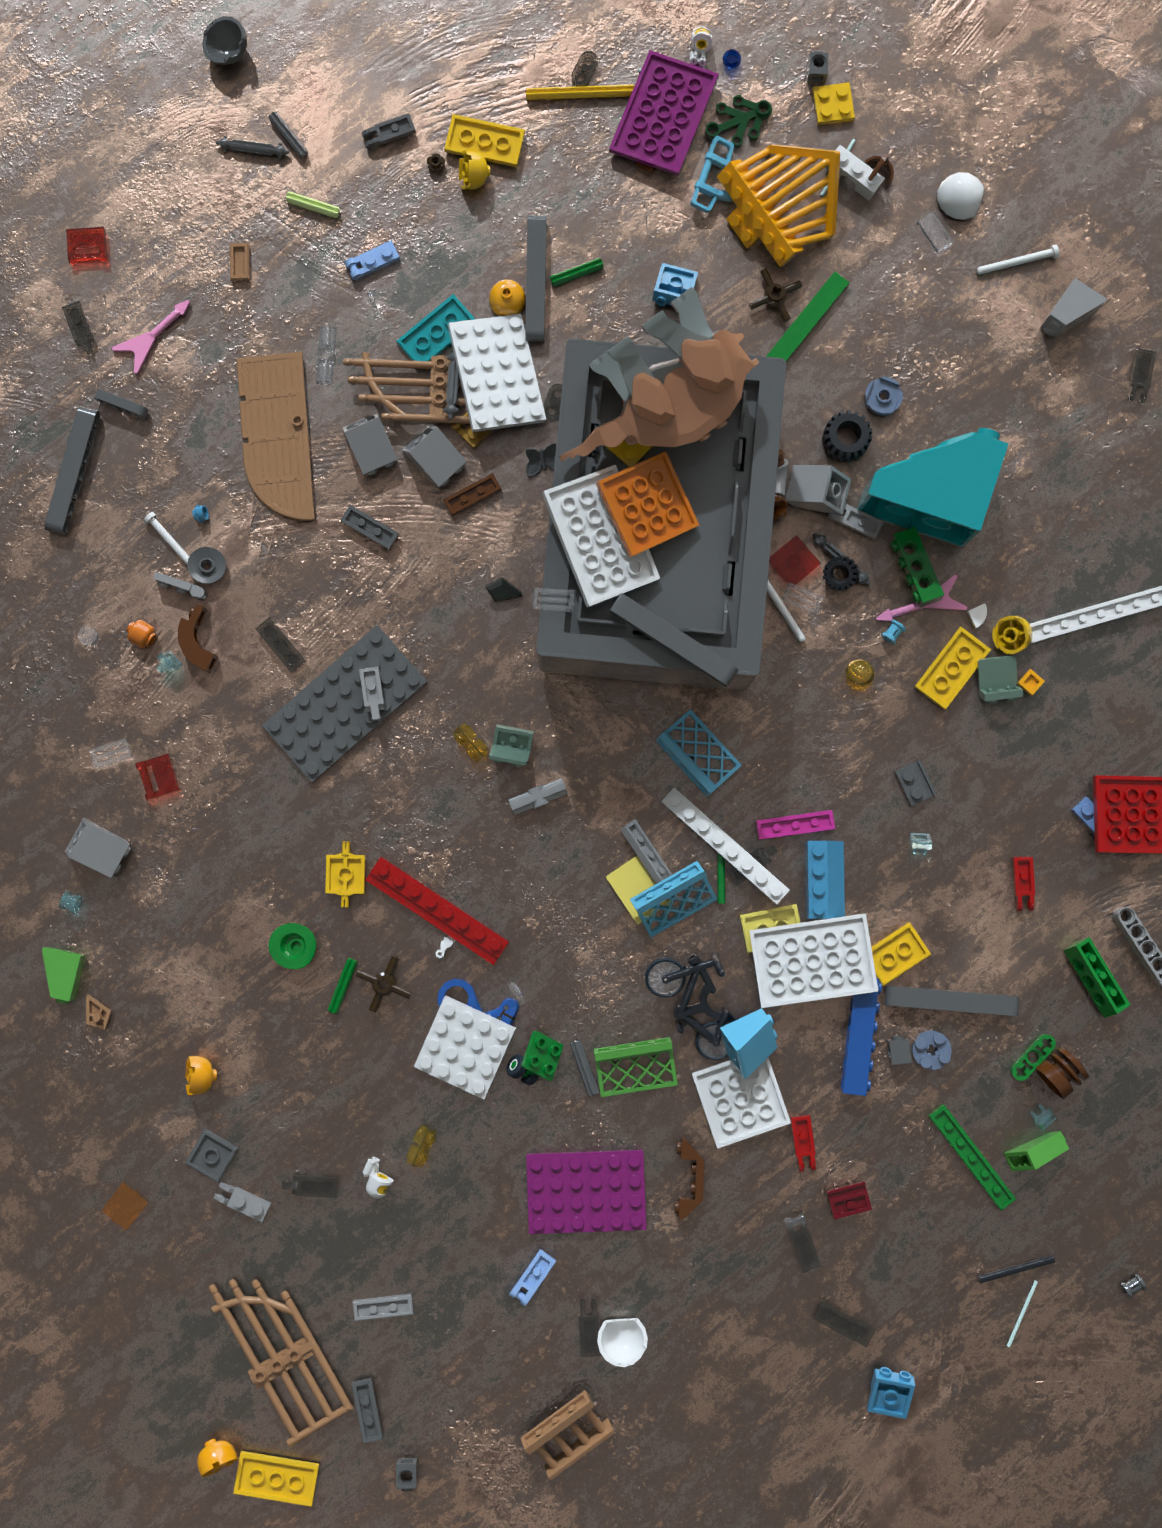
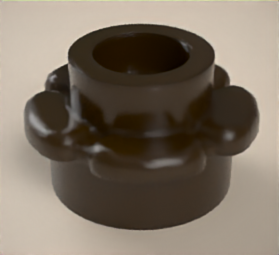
M434 153L427 158L426 162L431 171L439 172L443 169L445 159L440 154Z

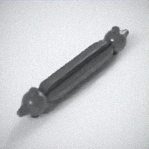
M225 135L221 140L215 142L224 152L231 148L234 151L270 156L276 154L278 159H282V156L289 154V150L285 149L282 143H278V146L275 147L272 144L238 139L230 141Z
M454 351L450 356H447V360L451 361L448 368L446 395L448 406L446 409H443V412L448 415L449 420H452L456 412H459V408L455 407L458 399L459 373Z
M813 534L815 545L822 546L824 551L832 558L840 555L846 557L832 543L826 541L825 535ZM858 567L857 582L869 586L871 583L868 573H861Z

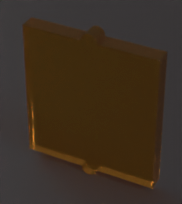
M123 1182L101 1211L108 1215L112 1222H117L125 1230H128L148 1201L139 1195L137 1190L134 1191Z

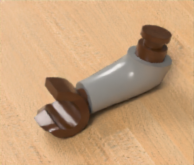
M779 449L773 519L786 517L787 514L785 487L788 460L784 458V453L781 449Z

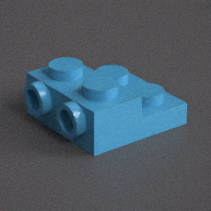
M662 263L652 301H655L660 306L671 305V302L689 288L695 287L698 272Z
M887 1367L875 1369L870 1385L871 1392L867 1403V1412L906 1419L915 1389L914 1376H911L907 1371L895 1373Z

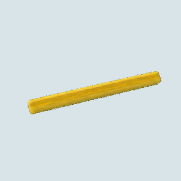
M635 85L527 88L526 99L631 96Z

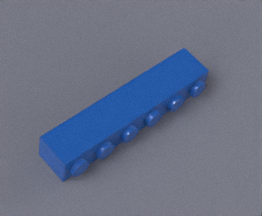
M876 978L878 992L851 995L840 1092L845 1094L866 1096V1093L870 1091L871 1080H868V1075L873 1069V1061L870 1058L871 1053H874L875 1041L872 1040L873 1033L877 1032L875 1014L879 1013L880 1003L877 1002V996L881 994L882 983H879L878 978Z

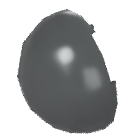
M223 16L215 19L207 26L203 33V53L209 60L219 65H232L236 63L246 51V31L241 23L233 17Z

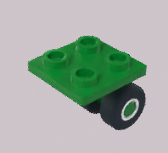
M533 1031L524 1057L519 1054L514 1055L507 1064V1074L514 1079L522 1077L521 1082L526 1085H533L539 1077L552 1081L563 1050V1044L538 1031Z

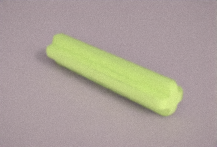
M288 192L286 195L287 203L334 218L339 216L340 209L337 206L293 192Z

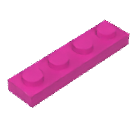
M832 810L756 821L758 840L835 829Z

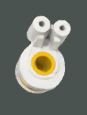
M697 27L691 35L693 51L690 52V64L696 65L699 63L700 67L706 66L707 58L705 53L712 46V34L706 27Z
M372 1157V1159H368L364 1167L363 1176H369L366 1185L368 1195L379 1199L386 1195L388 1187L393 1184L394 1180L379 1172L380 1159Z

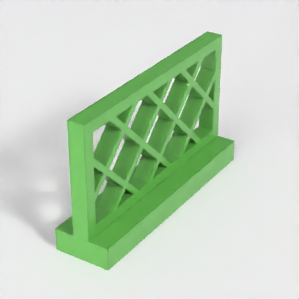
M670 1037L594 1049L601 1097L678 1085ZM669 1052L670 1059L665 1065L657 1060L660 1053ZM645 1055L652 1059L646 1068L637 1062L641 1056ZM626 1058L633 1062L627 1071L618 1065L622 1059ZM608 1061L614 1065L608 1074L601 1070V1062ZM654 1061L663 1067L657 1076L648 1070ZM635 1064L644 1070L638 1079L629 1073ZM615 1068L625 1073L619 1082L610 1076ZM666 1069L672 1074L673 1081L664 1082L659 1077ZM646 1072L655 1078L648 1085L640 1081ZM626 1076L635 1081L632 1087L626 1088L621 1084ZM607 1079L616 1084L613 1090L604 1091L603 1084Z

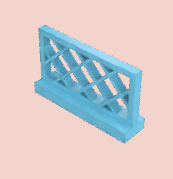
M691 709L656 739L660 747L706 797L742 766ZM688 716L695 721L694 728L684 727V720ZM672 730H681V740H674L669 733ZM684 731H694V741H685ZM697 732H705L707 734V742L697 741ZM684 744H694V754H686ZM697 745H707V755H697ZM710 746H717L720 749V756H710ZM697 758L707 759V769L699 768L696 765ZM710 759H720V769H710ZM723 760H730L735 767L732 770H723ZM710 772L720 773V779L716 784L709 779Z
M698 861L630 899L650 937L655 936L718 900L705 871ZM703 879L700 887L693 886L696 882ZM686 889L684 896H677V893ZM691 890L698 891L695 898L689 897ZM703 892L710 893L711 895L704 900L700 899ZM669 899L667 906L660 905L661 902ZM674 900L681 901L678 908L672 907ZM686 902L693 903L690 908L683 909ZM652 908L650 916L642 914ZM658 909L665 910L662 917L655 916ZM669 911L676 912L673 918H667ZM652 921H658V926L651 930Z

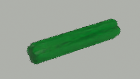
M597 258L550 276L551 284L555 287L603 269V261L601 258Z
M348 958L328 1007L330 1013L337 1014L357 965V961L352 958Z

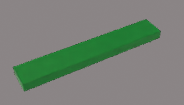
M834 271L766 357L782 358L787 362L850 282Z
M942 1104L928 1115L998 1209L1002 1211L1016 1200L1015 1196L947 1107Z

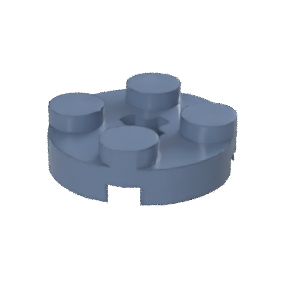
M880 377L873 380L865 390V406L877 415H891L899 408L903 400V392H901L900 385L896 380L889 377ZM886 392V396L889 397L888 400H881L879 394Z
M927 1030L918 1034L912 1044L911 1052L915 1062L921 1067L936 1070L942 1068L950 1061L952 1049L945 1035L933 1030ZM929 1045L936 1047L934 1055L927 1053L926 1050L929 1049Z

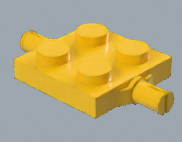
M342 841V853L326 855L325 893L340 895L341 907H349V896L365 894L366 855L350 853L349 841Z

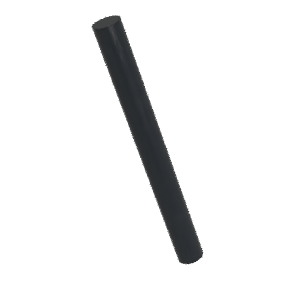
M1053 1255L982 1274L977 1276L981 1284L1055 1263V1258Z

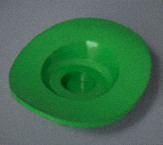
M284 924L276 928L271 934L268 945L269 952L273 960L280 966L293 970L302 969L312 961L315 955L316 938L309 928L301 924Z

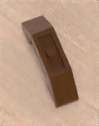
M681 1137L680 1142H677L676 1152L680 1154V1158L683 1160H695V1163L691 1165V1175H695L694 1183L691 1182V1195H694V1197L678 1196V1202H674V1214H678V1219L683 1220L703 1201L705 1160L685 1137Z

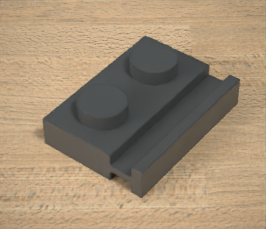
M921 760L894 771L910 806L937 795Z

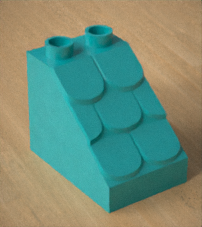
M978 428L977 433L971 432L941 442L936 447L910 454L909 459L884 466L874 473L862 492L857 509L879 520L906 529L915 526L918 533L964 548L981 531L1009 443L1000 441V434L995 430Z

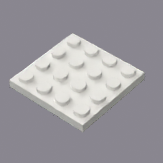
M444 996L414 1067L485 1099L516 1027L453 998Z
M769 1057L745 1079L731 1060L691 1073L717 1149L791 1123Z

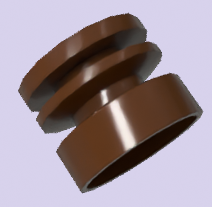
M1060 1046L1056 1049L1058 1055L1055 1053L1050 1055L1054 1064L1044 1060L1035 1070L1046 1085L1064 1100L1074 1091L1069 1082L1072 1081L1080 1086L1082 1082L1079 1078L1085 1081L1089 1078V1075L1081 1062L1072 1053H1069Z

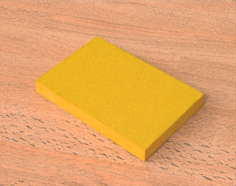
M910 922L871 947L876 978L879 979L882 986H885L931 955Z

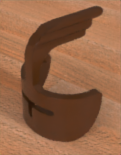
M872 156L864 161L867 165L878 163L868 177L869 181H872L881 167L884 166L890 174L887 184L890 185L892 183L894 169L888 160V156Z

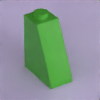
M43 947L42 954L50 997L56 998V1002L68 1004V1001H75L86 955L52 947Z
M1056 1131L1048 1132L1005 1152L1004 1155L1011 1171L1036 1170L1069 1150L1062 1132Z

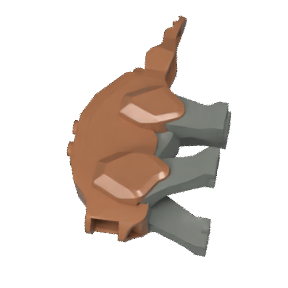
M693 287L686 290L671 302V305L678 313L680 324L668 318L662 310L640 326L645 334L659 339L679 358L648 367L632 340L627 336L588 364L594 372L609 379L622 397L623 410L618 418L597 427L581 445L560 455V460L565 461L567 457L574 459L576 455L586 456L600 445L616 447L623 440L628 445L639 443L644 446L678 447L706 440L711 436L709 432L712 429L719 430L728 423L726 419L730 417L742 397L746 375L759 363L757 358L751 360L738 344L745 338L744 334H735L727 330H718L713 333L707 324L697 292Z

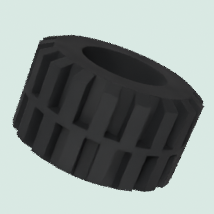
M847 410L846 413L841 411L838 415L835 414L828 421L822 436V441H824L823 447L827 448L826 453L828 455H833L832 458L834 460L836 458H840L839 462L857 460L860 456H863L872 441L873 436L871 434L873 431L872 428H869L871 424L869 421H864L866 418L864 415L862 417L858 416L859 412L857 411L854 414L851 413V410ZM842 428L851 429L857 436V443L853 445L842 443L838 439L837 431Z

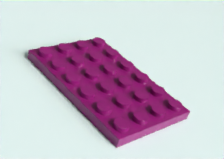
M649 50L609 147V152L679 176L719 78V73Z
M643 1150L526 1154L529 1234L646 1230Z

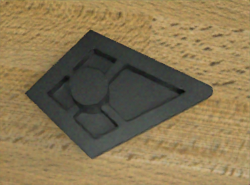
M502 577L485 586L495 602L522 596L520 590Z

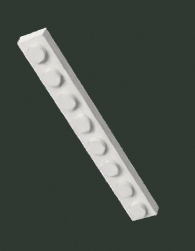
M1162 586L1030 623L1033 631L1030 644L1161 607Z
M673 788L661 801L776 905L790 891L677 789Z

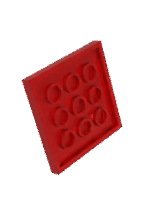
M1093 776L1095 853L1162 854V777Z

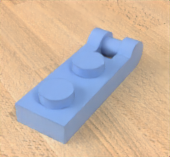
M389 241L357 257L349 258L344 263L346 268L351 271L350 276L352 280H357L400 260V257L392 241ZM361 264L363 268L357 269L356 266Z
M539 1249L510 1291L509 1296L512 1298L516 1297L523 1306H526L555 1264L556 1259L542 1249ZM522 1286L528 1290L526 1294L520 1291Z

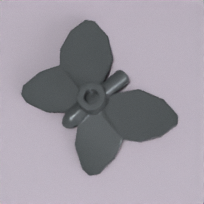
M556 443L546 446L545 450L542 448L539 451L532 448L526 449V455L530 460L526 467L527 476L536 475L540 471L541 465L543 469H547V465L554 469Z

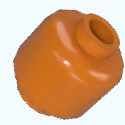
M138 620L135 623L131 622L126 629L128 640L139 648L150 647L157 636L154 627L143 620Z

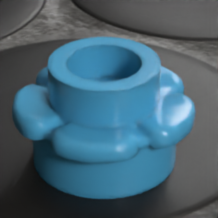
M196 505L192 511L193 517L196 521L204 523L205 520L209 519L208 509L205 505Z

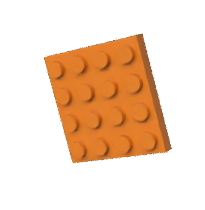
M666 451L595 483L629 558L699 526L698 520Z

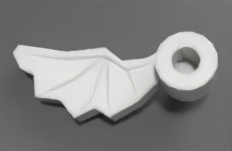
M450 936L444 937L440 944L441 950L436 951V958L442 959L445 950L450 948L456 940Z

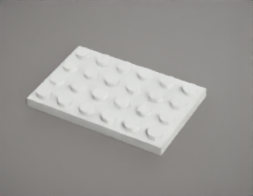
M515 314L449 323L448 330L472 432L545 422L546 416L529 344L525 340L522 315Z
M616 465L542 492L586 607L660 579L649 549L629 558L595 484L599 480L618 473Z
M866 913L749 930L761 1008L878 992Z

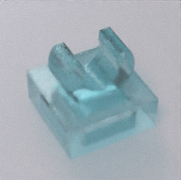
M171 651L161 652L156 657L160 661L156 666L160 673L178 670L182 666V663Z
M910 833L909 840L913 854H916L917 849H922L923 855H926L927 849L931 850L932 848L930 834Z
M1039 1105L1038 1107L1042 1113L1036 1115L1032 1111L1031 1115L1036 1126L1043 1131L1056 1120V1116L1050 1108L1045 1110L1044 1106Z

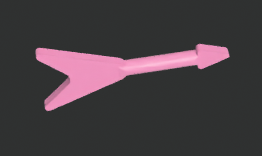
M186 300L175 305V310L151 332L112 347V350L114 352H134V373L138 375L156 337L180 315H185L190 301Z
M957 575L952 576L941 585L944 593L942 600L922 608L967 610V606L949 597V592L957 579ZM913 603L891 611L887 609L876 620L892 621L894 617L922 608L919 607L918 603Z

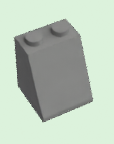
M1075 278L1062 294L1041 325V328L1044 329L1046 334L1057 337L1093 316L1107 298Z
M377 413L342 428L363 474L371 475L378 471L377 468L381 466L386 468L395 464V460L398 458Z
M431 425L424 429L402 450L437 487L445 486L451 480L449 477L454 473L458 474L462 471L464 464L467 462L439 428Z
M793 465L785 499L787 503L796 508L843 515L851 478L833 466Z
M83 818L65 853L69 858L111 878L113 874L116 875L118 873L122 857L125 858L128 855L130 843Z

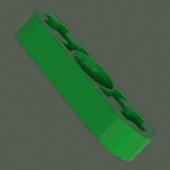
M1047 1034L1038 1036L1011 1066V1076L1019 1081L1026 1080L1035 1071V1068L1054 1050L1056 1046L1055 1039ZM1043 1039H1045V1040H1048V1039H1049L1048 1044H1049L1050 1046H1049V1047L1044 1046V1047L1041 1049V1051L1044 1052L1043 1054H1042L1039 1050L1035 1049L1036 1046H1037L1038 1048H1041V1047L1043 1046V1044H1044V1043L1042 1042ZM1031 1052H1036L1038 1055V1060L1035 1063H1031L1028 1060V1055ZM1023 1060L1027 1065L1031 1066L1030 1069L1028 1067H1025L1022 1070V1072L1024 1073L1023 1076L1016 1075L1018 1073L1016 1068H1023V1066L1025 1065L1022 1063Z

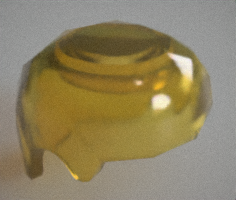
M862 659L853 660L846 668V683L851 688L864 690L873 682L874 668L868 661Z

